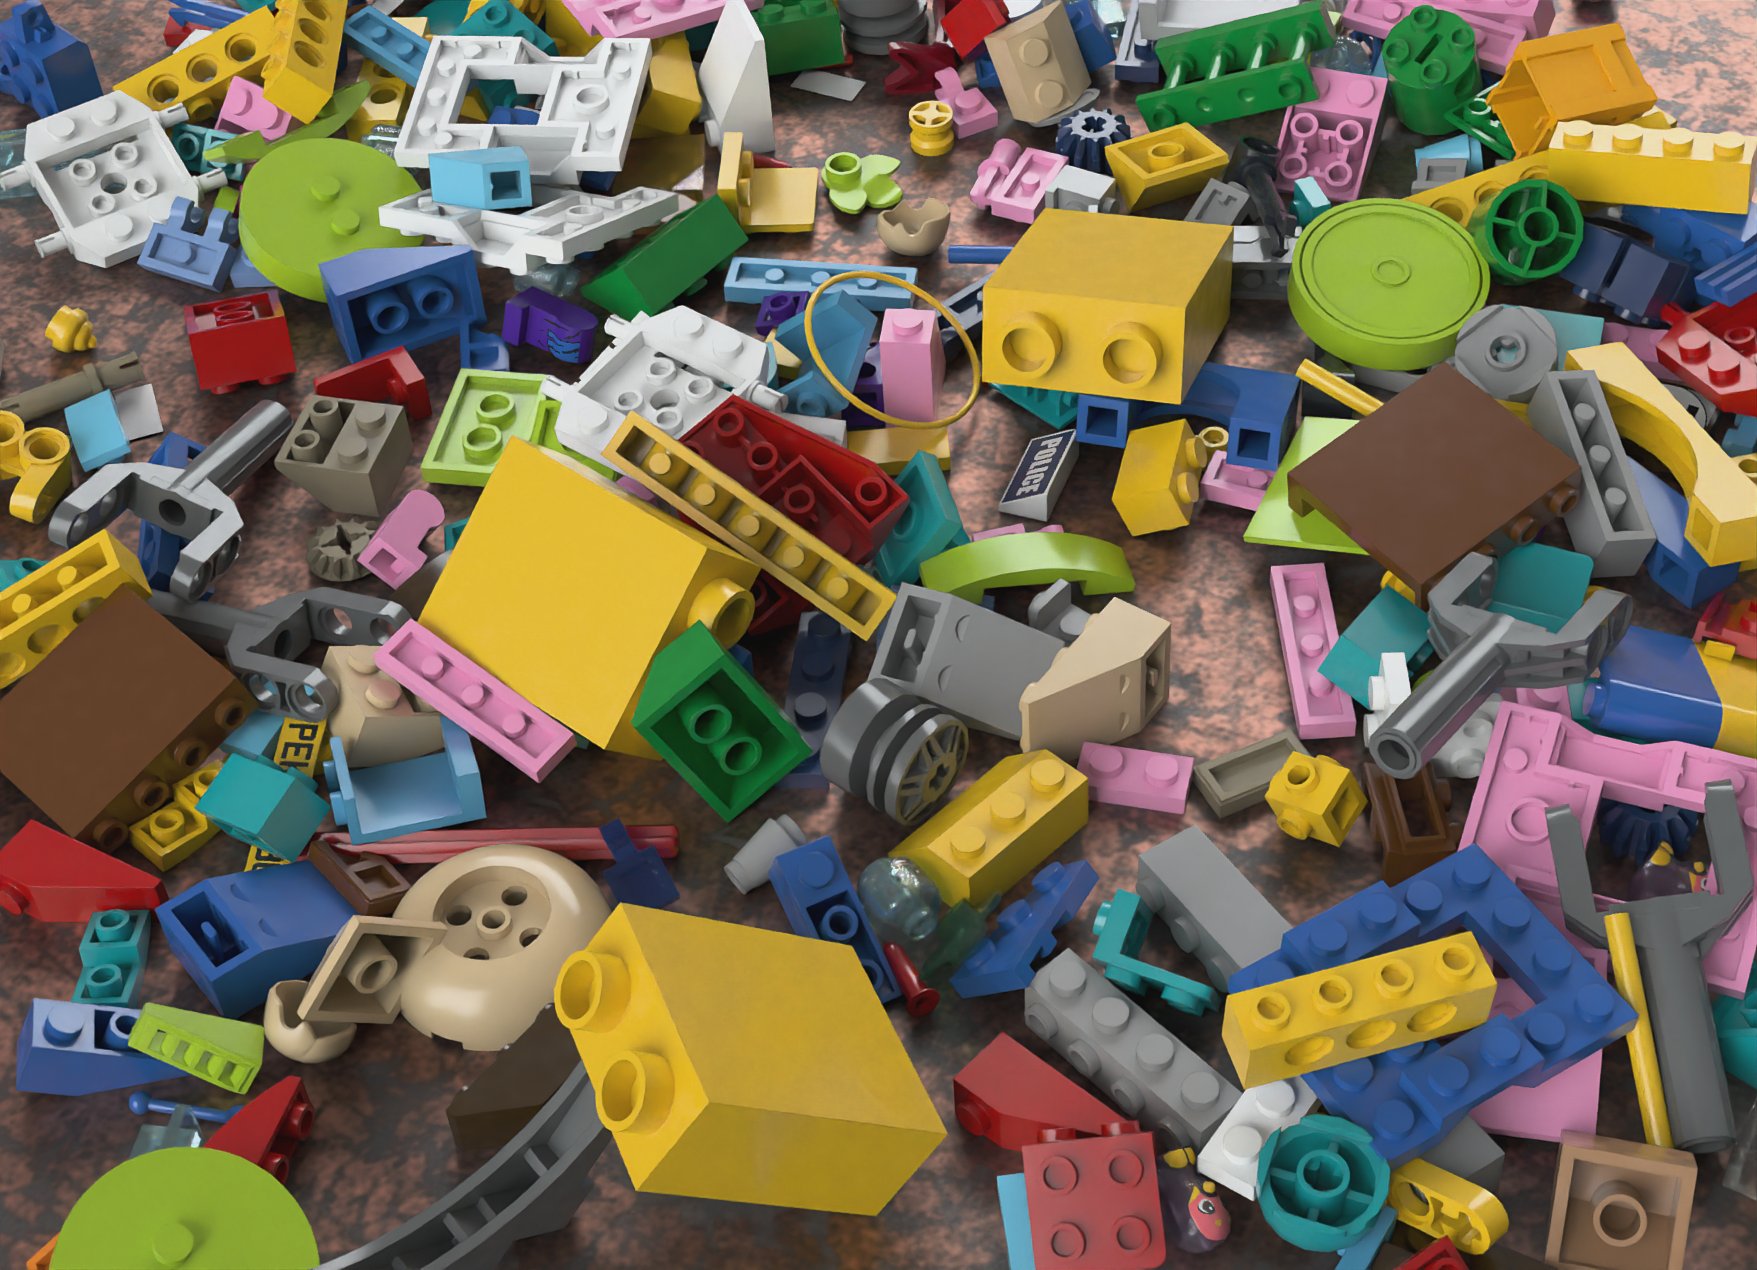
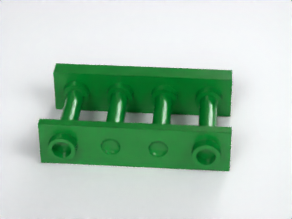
M1317 0L1158 39L1155 51L1167 76L1164 89L1138 95L1135 100L1149 132L1152 133L1188 122L1193 127L1318 100L1320 92L1307 63L1309 52L1334 47L1338 37L1324 1ZM1289 57L1288 61L1267 65V62ZM1247 67L1246 71L1225 75L1226 71ZM1205 77L1202 81L1184 85L1185 81Z

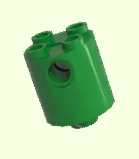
M1431 5L1415 7L1410 15L1404 17L1391 29L1382 48V57L1393 107L1398 119L1410 130L1424 135H1445L1460 129L1444 119V113L1483 91L1473 29L1459 15L1442 9H1435Z
M1525 179L1486 197L1473 210L1466 230L1474 238V243L1488 263L1490 280L1500 285L1521 286L1561 271L1575 258L1583 240L1584 220L1577 201L1564 187L1546 179Z

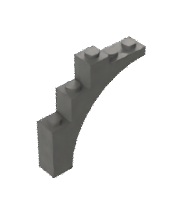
M582 1059L560 1089L527 1126L492 1159L450 1193L406 1223L365 1246L308 1270H494L514 1240L564 1229L595 1185L588 1173L613 1138L612 1131L602 1124L598 1116L595 1090Z

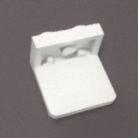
M1404 652L1381 653L1379 675L1369 677L1370 710H1374L1373 714L1364 715L1363 733L1366 748H1369L1370 736L1411 694ZM1492 693L1432 757L1430 761L1436 777L1473 778L1480 776L1500 703L1503 700L1500 694Z

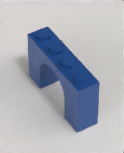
M1204 362L1181 405L1080 393L1076 441L1125 448L1129 432L1135 430L1137 425L1143 420L1163 414H1192L1214 419L1229 427L1226 464L1277 472L1296 423L1301 379L1292 374Z

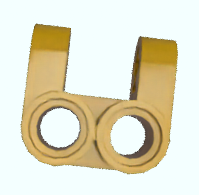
M0 410V480L11 479L16 476L21 477L11 497L10 513L15 517L37 525L45 519L72 482L70 442L63 432L54 428L41 427L25 431L24 423L19 416L12 412Z

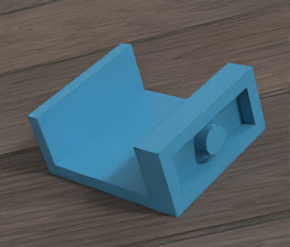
M841 289L815 304L812 314V332L816 347L827 368L852 394L878 318L846 291ZM804 310L781 323L774 338L803 361L797 379L776 391L788 396L787 407L782 413L828 418L847 408L849 401L829 383L814 361L805 335Z
M445 715L439 716L445 752L350 772L348 771L341 737L329 738L333 760L323 762L335 824L336 826L347 824L352 846L487 818L480 772L468 732Z

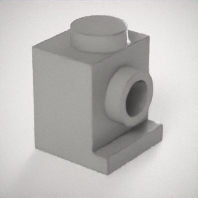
M1065 165L1045 190V208L1088 212V205H1098V213L1119 214L1120 201L1116 199L1115 178Z

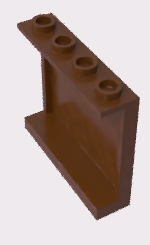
M1444 361L1287 473L1288 506L1302 518L1314 509L1320 512L1415 592V605L1425 613H1428L1430 609L1428 593L1469 553L1475 552L1494 557L1499 562L1500 558L1515 547H1523L1530 543L1539 530L1557 516L1564 517L1569 514L1580 499L1582 466Z
M122 583L0 700V772L71 838L110 855L129 836L128 828L148 817L155 809L160 807L173 792L172 785L186 778L195 769L199 768L206 761L207 757L239 728L260 704L237 677Z

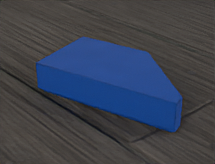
M467 319L460 320L461 368L511 372L508 342L502 340V337L494 333L487 335L475 329L473 322Z

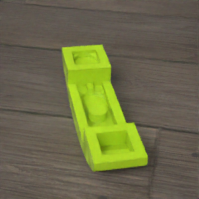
M367 79L333 91V95L319 111L318 119L312 121L309 125L305 124L265 143L260 130L238 135L202 153L207 161L217 163L258 162L266 154L285 144L304 139L327 138L344 125L359 109L366 99L371 85Z
M1030 532L987 538L952 548L920 563L919 574L924 588L951 594L974 604H982L984 588L1056 583L1061 578L1067 582L1079 581L1083 595L1132 592L1136 585L1121 547L1098 538L1061 532Z

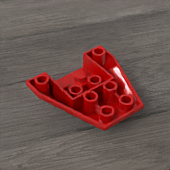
M734 394L678 439L680 443L855 565L861 564L865 566L878 554L910 502V497L875 462ZM675 507L681 521L744 556ZM761 568L749 591L755 599V610L746 632L751 637L798 623L801 618V612H811L817 606Z

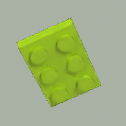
M461 368L420 469L423 481L485 487L511 435L530 442L539 400H553V398L541 393V384L544 379H547L548 375Z

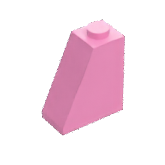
M886 309L879 341L885 414L913 422L937 421L946 371V360L936 310ZM885 422L886 428L899 427Z

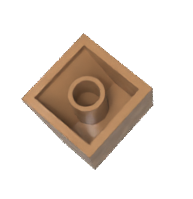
M1561 1129L1551 1194L1544 1263L1558 1270H1682L1698 1170L1693 1152Z

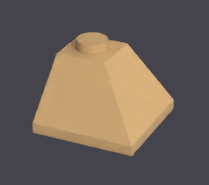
M353 915L339 930L328 947L325 956L309 982L296 1013L302 1020L392 1024L401 1010L402 994L394 978L397 970L396 954L401 949H409L422 959L441 943L448 929L442 922Z

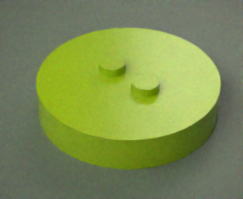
M312 138L295 141L266 154L248 173L241 191L238 221L239 237L251 263L268 280L297 296L328 303L318 264L362 249L424 247L426 234L405 236L400 234V229L380 226L378 208L422 190L404 167H397L394 159L367 145L336 138Z
M1369 198L1333 207L1320 214L1306 226L1300 234L1293 251L1287 295L1290 309L1298 325L1313 342L1325 351L1346 362L1370 369L1384 371L1415 370L1435 365L1455 355L1456 339L1461 327L1472 315L1485 307L1490 288V272L1487 261L1482 257L1474 243V238L1450 217L1415 202L1392 198Z
M173 1147L139 1155L123 1162L99 1178L81 1196L66 1218L54 1247L48 1270H308L320 1266L317 1244L303 1210L289 1191L271 1174L258 1165L228 1152L202 1147Z

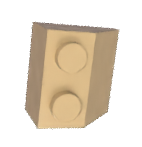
M1061 0L983 37L1013 118L1016 120L1037 124L1038 121L1047 119L1074 105L1092 83Z

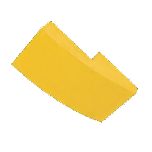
M218 759L173 784L174 802L128 828L130 844L163 872L191 855L221 830L194 808L224 766Z

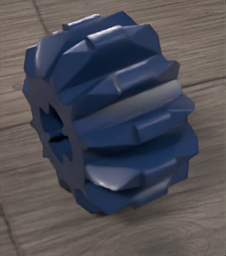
M1091 107L1088 112L1075 110L1072 117H1066L1061 120V127L1058 130V137H1056V152L1059 155L1069 157V166L1097 174L1114 176L1105 155V147L1132 139L1133 136L1130 133V126L1125 123V117L1119 114L1112 115L1110 108L1103 111H1095Z
M1603 797L1596 815L1600 843L1613 845L1612 849L1614 850L1615 859L1626 855L1634 857L1638 868L1646 859H1651L1658 848L1662 847L1659 845L1662 841L1668 843L1673 849V854H1670L1671 857L1682 858L1684 852L1689 848L1692 836L1696 835L1699 820L1697 819L1698 812L1664 804L1663 811L1661 812Z

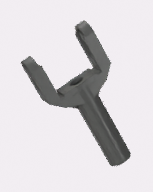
M260 401L183 469L145 462L106 464L57 507L49 524V539L72 549L105 529L125 510H132L135 516L160 526L171 534L180 535L192 541L180 552V561L171 577L170 592L172 595L190 603L196 602L238 562V549L241 546L239 533L243 530L244 524L235 503L229 496L282 448L295 424L290 412L276 401Z
M1475 552L1469 553L1428 593V602L1430 604L1428 621L1431 627L1427 630V637L1437 655L1443 661L1370 736L1368 744L1370 755L1375 759L1376 765L1385 773L1395 778L1408 779L1414 777L1498 687L1547 689L1584 683L1625 636L1633 615L1634 605L1632 596L1610 589L1597 590L1557 634L1548 632V628L1517 620L1507 614L1485 611L1492 604L1491 596L1495 589L1499 572L1498 561L1494 557Z
M320 587L288 594L250 611L199 599L194 603H190L171 593L151 589L153 597L145 601L210 656L227 659L232 674L237 677L260 704L256 710L308 723L323 721L339 704L337 688L318 667L292 662L311 645V639L343 646H383L391 636L382 630L378 622L379 618L387 620L392 624L396 632L410 618L413 619L404 607L393 601L329 587ZM334 608L342 610L347 614L352 628L344 626L335 616ZM269 680L276 688L277 694L271 693L264 687ZM304 685L311 687L319 694L323 705L317 704L309 698Z
M1731 780L1705 782L1704 784L1706 814L1703 821L1719 895L1710 896V891L1706 890L1672 896H1659L1645 900L1608 905V911L1596 913L1579 820L1571 813L1569 804L1544 807L1566 929L1594 948L1606 949L1608 954H1610L1603 917L1618 913H1629L1674 1149L1693 1152V1154H1707L1731 1147L1737 1142L1738 1132L1702 962L1717 941L1728 935L1753 901L1754 880Z

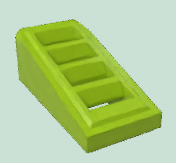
M148 1002L145 1003L129 1034L128 1046L219 1087L245 1095L262 1064L265 1032L264 1027L261 1025Z

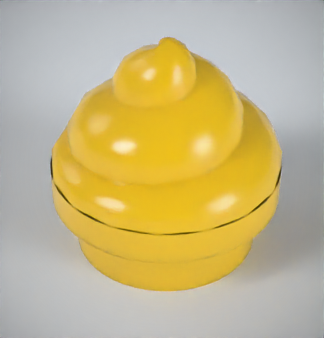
M64 305L54 315L45 331V337L53 341L52 347L65 353H71L76 350L86 351L90 348H95L97 345V339L92 334L93 325L88 321V314L80 308L72 310Z

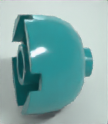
M1313 1114L1301 1117L1300 1124L1289 1126L1282 1132L1281 1126L1270 1134L1258 1157L1256 1194L1265 1221L1282 1239L1304 1250L1329 1253L1353 1247L1372 1232L1387 1205L1390 1168L1386 1158L1382 1161L1371 1148L1369 1142H1373L1374 1139L1364 1128L1341 1117Z

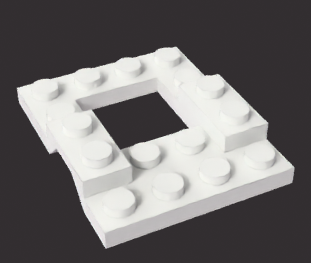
M433 36L394 150L397 167L429 168V153L522 146L529 160L531 184L579 185L583 171H622L653 54L651 40L648 38H604L585 57H550L523 37ZM470 79H514L517 94L546 95L537 125L456 124Z
M531 184L532 206L529 207L537 208L520 215L434 202L432 200L431 188L378 208L380 226L400 229V234L405 236L432 235L436 237V241L452 243V246L470 245L473 250L476 267L492 268L500 266L510 268V273L514 275H530L538 272V267L546 263H570L575 260V255L585 251L600 250L604 248V243L613 239L631 237L633 231L638 228L656 226L661 223L662 218L679 211L678 193L645 187H637L615 197L584 193L580 186L575 184Z

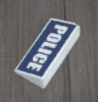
M1076 429L1031 439L998 505L999 511L1045 522L1048 521L1079 456V441H1076Z

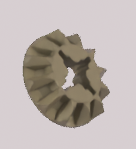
M356 515L349 522H341L336 517L335 523L331 527L317 526L316 536L306 540L307 553L305 556L311 571L317 576L330 581H350L371 573L357 559L379 529L375 520L363 523ZM350 542L352 546L350 548L351 554L346 555L345 550L341 549L340 544Z

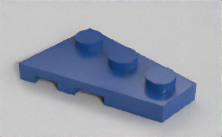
M1087 860L1061 865L1060 862H1054L1046 866L1033 878L1031 883L1035 888L1024 899L1012 903L1000 913L996 920L1000 926L988 938L977 941L964 952L961 957L963 966L949 980L962 999L1028 988L1036 976L1029 964L1038 956L1043 958L1051 953L1058 942L1051 934V931L1058 929L1074 918L1100 878Z

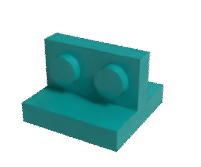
M919 450L894 480L910 497V502L878 554L874 557L885 586L889 589L891 585L901 586L902 582L914 585L920 577V563L952 548L971 543L965 533L957 506L953 501L936 456Z

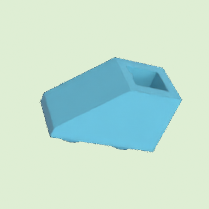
M522 146L428 154L431 192L434 202L482 210L532 206L529 160Z

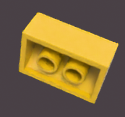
M1047 749L1005 757L888 853L889 861L893 863L894 859L903 858L910 862L907 865L903 864L897 867L909 876H912L913 879L969 921H973L1088 823V778ZM915 867V868L919 869L920 872H922V873H924V874H918V875H921V876H924V877L916 876L917 873H915V871H914L912 868Z

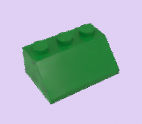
M716 193L673 216L579 288V290L587 299L628 322H631L640 311H643L651 318L676 308L672 300L681 293L687 298L705 286L708 281L704 275L711 269L718 273L731 265L732 258L739 257L735 250L749 239Z
M700 619L655 656L631 720L633 727L727 823L814 752L787 714Z

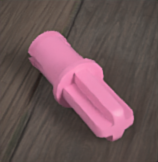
M998 140L989 159L984 160L980 164L977 172L978 179L969 195L970 200L977 203L978 209L987 210L988 206L991 205V199L1022 156L1019 155L1022 152L1021 147L1014 140Z

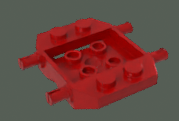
M1757 292L1732 307L1716 301L1694 313L1686 312L1676 302H1669L1670 306L1665 304L1660 311V317L1672 327L1656 345L1658 362L1720 410L1757 417Z

